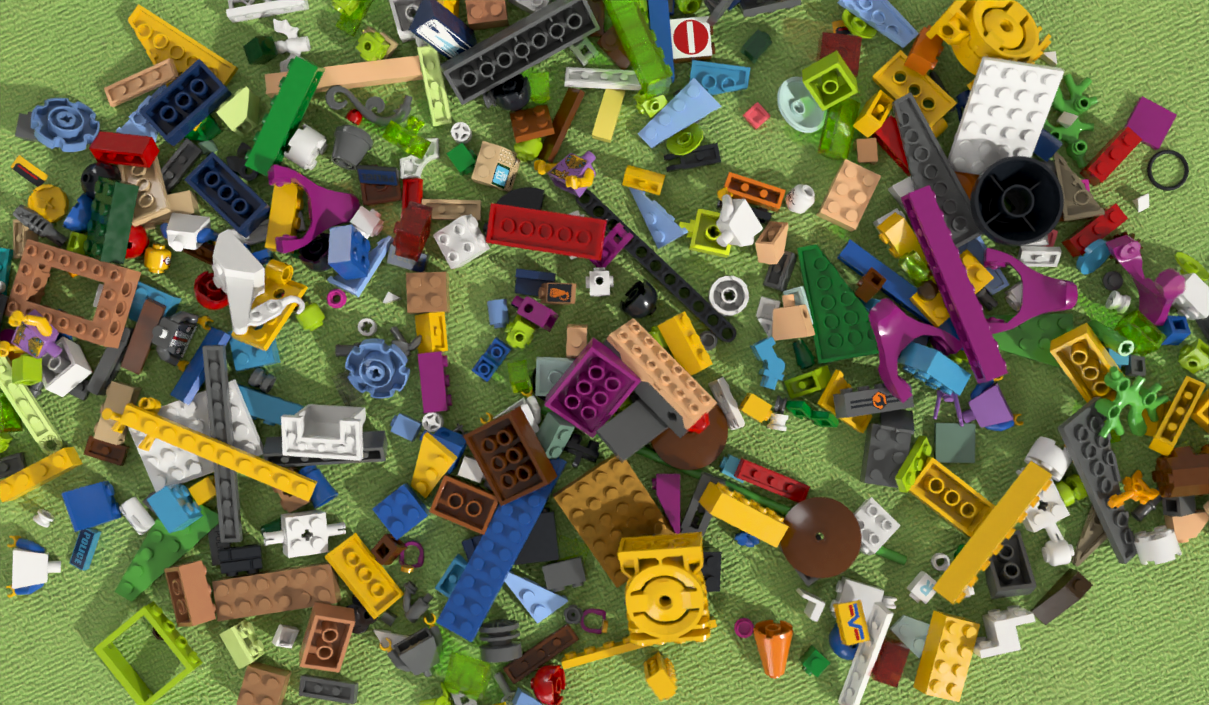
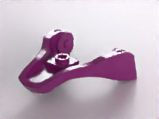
M273 164L268 171L269 185L282 187L292 182L300 185L309 198L307 200L309 219H311L309 229L301 239H298L297 236H289L288 234L276 237V250L284 254L307 245L323 231L336 225L349 223L361 207L359 199L355 194L328 190L313 183L292 169Z
M1127 235L1105 242L1111 255L1128 272L1138 289L1139 315L1152 326H1163L1173 301L1184 293L1185 278L1173 268L1159 273L1154 281L1150 278H1145L1142 270L1143 261L1139 242Z
M986 248L983 264L985 268L996 270L997 268H1005L1006 265H1009L1016 270L1022 281V305L1019 312L1009 322H1005L1003 319H996V317L986 319L991 326L990 331L992 334L1014 329L1027 320L1041 314L1072 309L1076 305L1078 289L1074 282L1044 276L1030 269L1009 254Z
M888 298L881 299L869 313L870 324L879 350V375L887 390L902 403L910 398L912 393L907 382L898 376L897 359L901 351L911 341L919 336L928 335L932 347L945 356L956 354L962 348V344L957 338L944 330L908 317Z

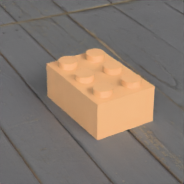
M845 159L841 163L816 216L853 232L856 230L881 175Z

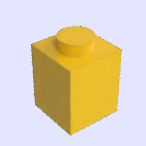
M214 475L207 476L188 489L198 506L216 497Z

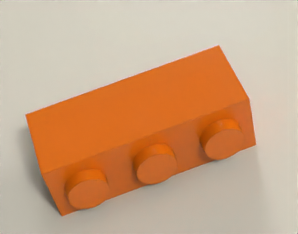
M732 172L728 173L723 188L727 187L728 193L731 192L733 194L732 198L746 199L747 203L774 212L780 209L786 191Z

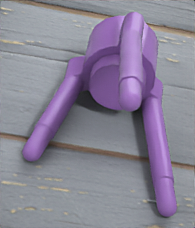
M937 390L933 419H937L941 398H944L945 402L954 401L959 425L963 427L958 395L954 393L947 395Z

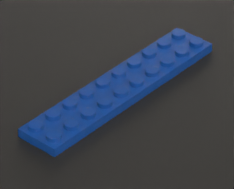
M559 457L557 459H549L558 475L557 478L548 485L503 506L499 504L485 534L479 541L436 623L473 642L566 467L567 461Z

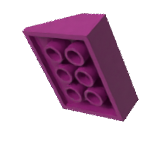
M593 337L548 392L544 405L594 438L597 434L596 431L610 419L641 382V379L615 353Z

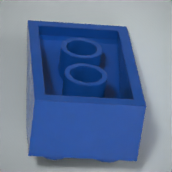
M109 481L61 493L75 532L122 518L121 511L119 510L120 505L114 497V487Z

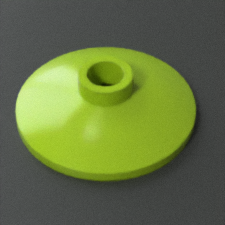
M847 9L842 13L843 23L853 35L867 39L875 36L877 30Z
M697 123L691 124L667 139L666 145L668 150L674 155H685L692 152L701 143L703 130Z
M1182 252L1175 254L1174 257L1181 267L1180 273L1182 275L1195 273L1202 281L1209 279L1207 270L1194 258Z

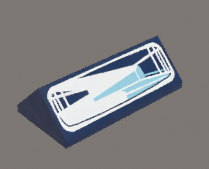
M437 0L421 1L409 31L448 60L477 44L474 30L470 29L468 25Z

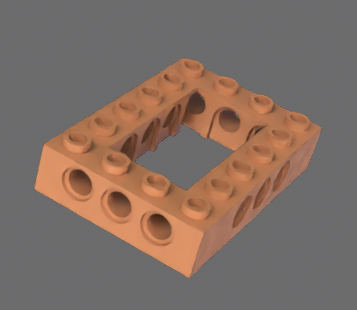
M27 239L4 315L11 316L14 311H21L23 316L35 309L60 333L101 346L118 348L141 272L112 263L101 262L92 257ZM51 267L104 282L93 320L84 319L82 316L68 314L66 311L52 309L50 306L40 304L42 296L45 295L44 289L48 277L50 278L51 276L49 274Z

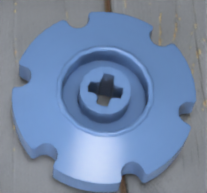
M51 98L45 100L44 106L37 105L33 109L30 126L32 129H35V138L43 145L51 149L59 147L63 152H78L85 150L87 144L93 143L99 133L100 123L95 120V112L87 105L79 101L72 103L68 98Z
M378 338L366 339L361 342L359 347L354 346L345 363V369L350 371L348 380L353 387L361 393L369 392L372 398L383 399L392 397L396 390L401 391L404 388L410 374V369L405 367L408 359L403 351L395 344L388 346L385 344V340Z

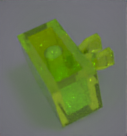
M411 114L407 120L406 127L390 120L382 136L385 140L419 159H423L431 144L430 141L417 134L425 122Z
M1138 309L1122 317L1113 329L1133 342L1134 350L1131 355L1138 353L1141 357L1158 350L1166 338V335Z

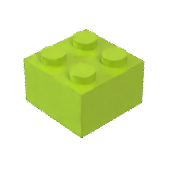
M837 50L802 70L803 83L822 111L858 92L857 80Z

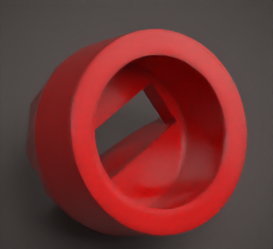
M357 109L350 110L345 116L347 120L358 126L363 118Z

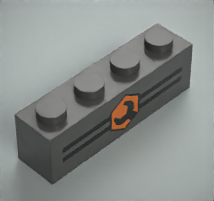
M884 383L874 384L873 389H870L869 386L857 387L858 391L847 388L840 389V394H833L836 418H848L914 407L913 394L902 403L887 390Z

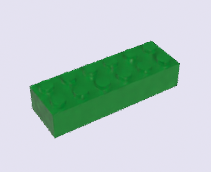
M295 56V58H291L287 66L289 71L286 77L283 76L279 83V93L273 96L270 102L272 108L269 113L264 115L262 119V124L264 125L261 131L255 134L253 139L255 144L252 149L248 150L245 156V160H247L245 166L265 176H268V171L273 164L281 165L284 153L290 146L288 143L297 131L325 72L324 67L304 57Z

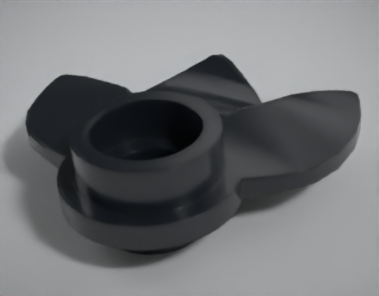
M242 142L237 150V155L227 157V164L234 172H238L244 180L252 181L257 178L259 172L253 170L251 174H246V170L249 167L245 166L247 161L245 156L248 150L252 148Z
M353 595V604L346 607L354 609L355 624L352 633L359 634L367 631L369 625L376 622L378 617L373 619L370 615L369 618L367 610L356 596Z

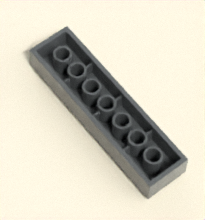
M556 0L445 61L440 66L461 105H464L600 30V27L587 0Z

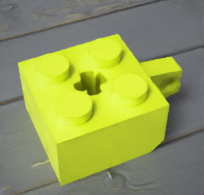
M698 209L695 220H690V223L679 222L681 228L685 227L688 230L687 237L691 238L689 250L725 258L729 256L731 245L728 244L726 247H722L717 242V238L721 235L720 230L716 226L720 213ZM711 229H714L718 236L715 235L712 238L708 231L710 232Z

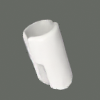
M136 497L128 499L121 505L122 507H119L121 513L139 535H144L155 524L153 518Z

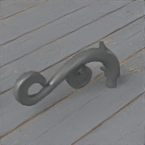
M339 85L329 88L325 96L327 105L334 110L344 108L348 102L347 100L340 103L336 102L334 96L337 92L344 93L363 117L376 125L387 126V132L408 117L412 109L410 105L413 98L405 95L400 108L393 110L395 112L394 115L381 117L372 112L374 107L377 108V113L383 112L385 103L380 97H370L364 106L348 89Z

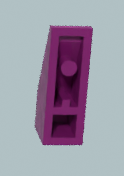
M656 474V478H652V490H656V496L675 534H679L680 474Z

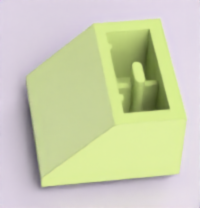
M247 86L240 88L235 92L234 97L230 101H225L220 105L216 113L233 132L244 138L258 126L260 98Z
M246 619L219 634L239 669L254 662L265 653L263 643L260 639L257 640L254 634V627Z

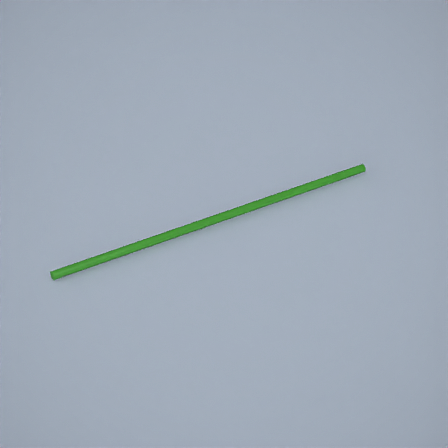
M545 405L541 409V414L547 415L548 412H553ZM645 446L636 452L641 456L696 479L700 478L703 471L700 469L680 470L671 467L663 462L654 450ZM726 481L725 485L732 492L736 490L743 494L746 499H753L759 502L761 506L769 507L779 514L786 516L792 509ZM881 546L875 553L903 566L907 561V556L884 546Z

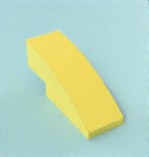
M605 89L592 133L593 139L611 143L626 90Z

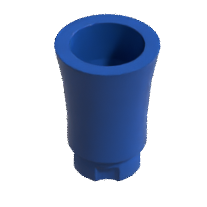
M316 465L306 466L298 472V474L317 481L311 496L314 509L325 505L339 494Z

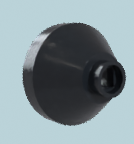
M1025 156L1007 157L986 168L977 178L970 197L971 213L978 228L992 241L1006 246H1023L1047 236L1059 222L1064 206L1063 190L1055 173L1044 163ZM1004 199L1011 205V212L1006 209Z

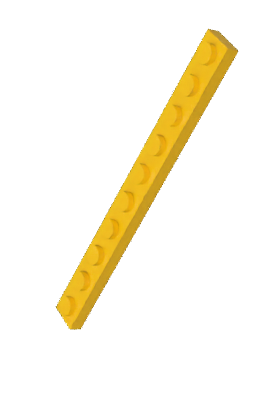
M131 403L126 404L119 422L306 501L311 499L317 481Z

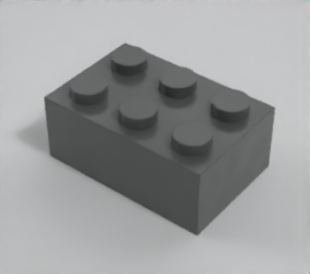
M869 423L867 426L860 482L898 488L895 477L909 454L912 434L881 429L880 425Z

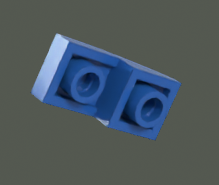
M496 337L472 371L488 382L512 348Z

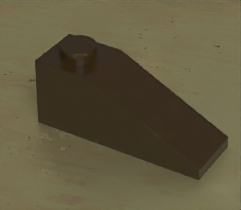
M1069 568L1030 612L1034 613L1044 625H1047L1079 601L1093 584L1079 571Z

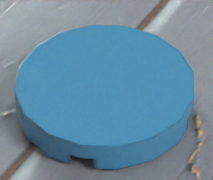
M1098 239L1088 245L1084 250L1086 252L1084 256L1080 255L1078 257L1076 269L1084 275L1098 269L1110 255L1105 244L1107 241Z

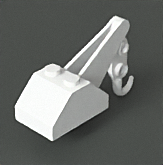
M229 229L218 234L213 253V282L217 288H221L227 294L234 333L242 335L247 332L248 326L262 325L280 315L290 303H297L300 306L296 312L297 314L303 312L305 303L297 296L268 300L251 309L253 298L265 292L264 267Z

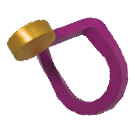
M417 541L405 543L406 546L414 545L419 549L420 555L417 564H406L404 562L405 550L400 553L399 564L402 565V572L412 573L414 568L421 567L424 563V548Z
M589 608L583 611L580 625L586 632L594 634L607 632L608 620H606V612L604 610ZM589 613L601 615V628H587L584 625V617Z

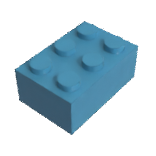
M912 341L903 349L897 361L904 366L903 370L910 374L915 373L914 377L922 382L926 381V386L934 390L938 387L940 391L947 395L954 393L960 396L971 376L970 373L938 350Z

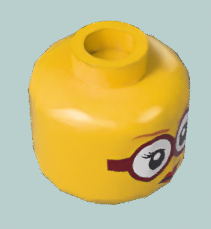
M153 243L152 247L145 249L143 264L148 268L149 272L164 273L165 270L170 268L172 253L169 249L165 248L164 244Z

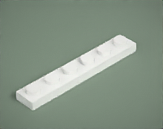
M874 602L867 621L870 641L859 643L838 700L840 705H859L894 614L881 602Z

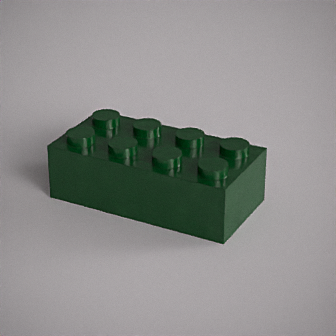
M99 176L94 187L96 193L95 199L91 203L92 215L91 220L87 224L88 236L83 245L84 254L101 262L124 265L139 186L123 180Z

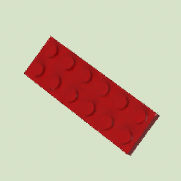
M491 203L486 243L601 260L607 220Z

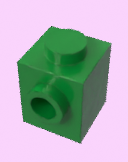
M460 143L446 153L462 176L473 173L476 165L475 160L478 157L471 148L467 150L465 145Z
M813 645L799 659L803 664L801 668L809 676L814 674L817 678L830 664V661Z

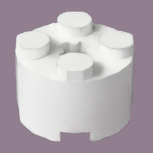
M303 124L304 129L301 130L299 128L289 141L288 145L291 148L289 152L285 151L284 157L305 170H312L317 164L315 159L319 153L322 155L326 151L328 145L324 135Z
M735 276L719 278L712 284L708 292V303L722 316L738 314L746 307L749 300L747 285ZM731 292L733 299L725 300L724 293Z
M1040 436L1033 444L1024 461L1027 464L1033 461L1052 474L1053 480L1059 482L1072 462L1070 454L1066 447L1062 450L1054 445L1056 441Z
M1166 525L1155 527L1152 532L1140 531L1134 534V544L1140 562L1143 565H1147V561H1154L1155 564L1165 563L1176 559L1175 554L1182 555L1174 530L1167 529Z

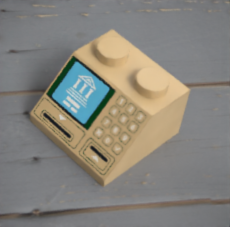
M482 141L471 179L474 183L510 192L512 191L521 160L516 157L517 153L509 149Z

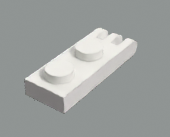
M724 377L708 383L717 404L726 417L729 429L735 430L744 427V419Z

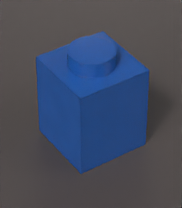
M1167 316L1163 326L1155 327L1160 345H1179L1191 334L1186 316Z

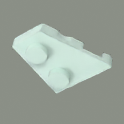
M902 615L889 629L918 658L922 656L930 624Z

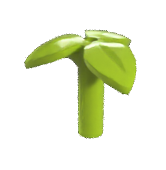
M440 682L443 695L439 698L421 700L419 705H453V700L449 699L451 695L448 686L444 682Z

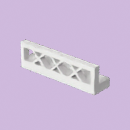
M228 0L229 9H226L227 17L235 23L307 10L309 5L308 0H264L265 3L254 5L252 4L255 0ZM243 2L246 6L234 8V3Z

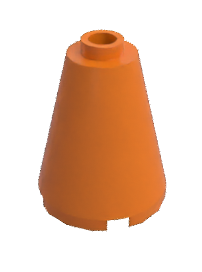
M773 620L760 621L755 624L753 634L763 669L770 678H779L785 673L793 635V626L780 620V624L773 623Z

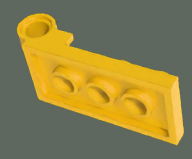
M900 50L872 76V80L894 101L908 94L910 87H917L919 94L913 95L937 138L948 128L947 122L942 117L957 102L927 74L923 76L904 66L907 55ZM901 73L905 76V80L898 82L894 76ZM930 100L934 106L929 109L925 108L923 101Z
M272 259L265 268V292L255 298L251 309L268 300L282 299L287 296L302 298L308 287L291 280L293 276V267L291 265ZM279 293H285L283 297L276 298ZM297 303L288 304L280 315L263 323L264 325L261 329L255 330L256 326L250 325L245 334L238 335L232 332L231 336L235 340L267 351Z

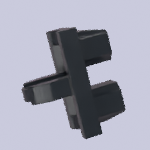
M573 433L563 451L576 456L572 466L578 468L581 458L596 463L599 456L600 443L590 440L586 448L580 445L582 436Z

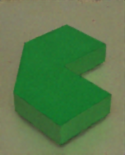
M209 115L201 122L196 131L192 130L183 139L204 142L212 140L223 131L212 115Z
M787 401L785 407L799 419L806 417L813 420V424L820 427H838L839 420L829 411H813L804 401Z

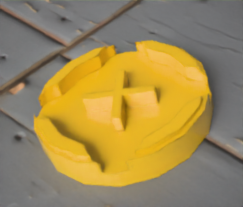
M40 185L29 195L28 208L36 211L51 223L60 221L69 209V200L66 193L54 185Z

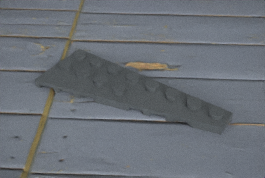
M910 92L892 102L914 190L930 185L931 190L936 195V202L944 214V221L951 231L952 240L957 248L983 235L973 219L970 200L912 93Z
M1094 397L1057 428L1118 562L1126 564L1137 554L1134 544L1135 539L1133 531L1128 526L1129 513L1125 511L1124 504L1119 508L1116 506L1110 508L1107 504L1111 496L1122 494L1118 483L1121 481L1115 453L1110 448L1111 434L1109 433L1106 438L1098 435L1107 417L1097 412L1095 408V403L1101 397Z

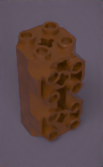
M1209 444L1204 445L1199 453L1192 446L1173 448L1168 457L1161 455L1156 459L1155 471H1152V479L1155 483L1157 482L1161 497L1172 498L1209 494Z

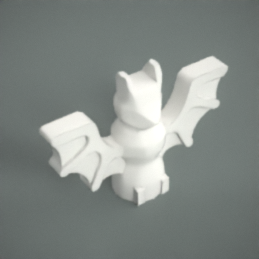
M273 19L274 30L288 36L286 41L279 40L274 42L279 54L290 53L286 60L280 62L281 72L289 71L287 66L291 58H295V56L301 57V52L311 50L308 36L298 37L297 32L299 28L290 26L288 20L279 21Z

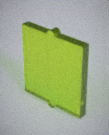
M560 535L558 540L560 558L559 560H551L550 563L582 556L585 563L590 549L585 543L578 541L577 538L571 539Z

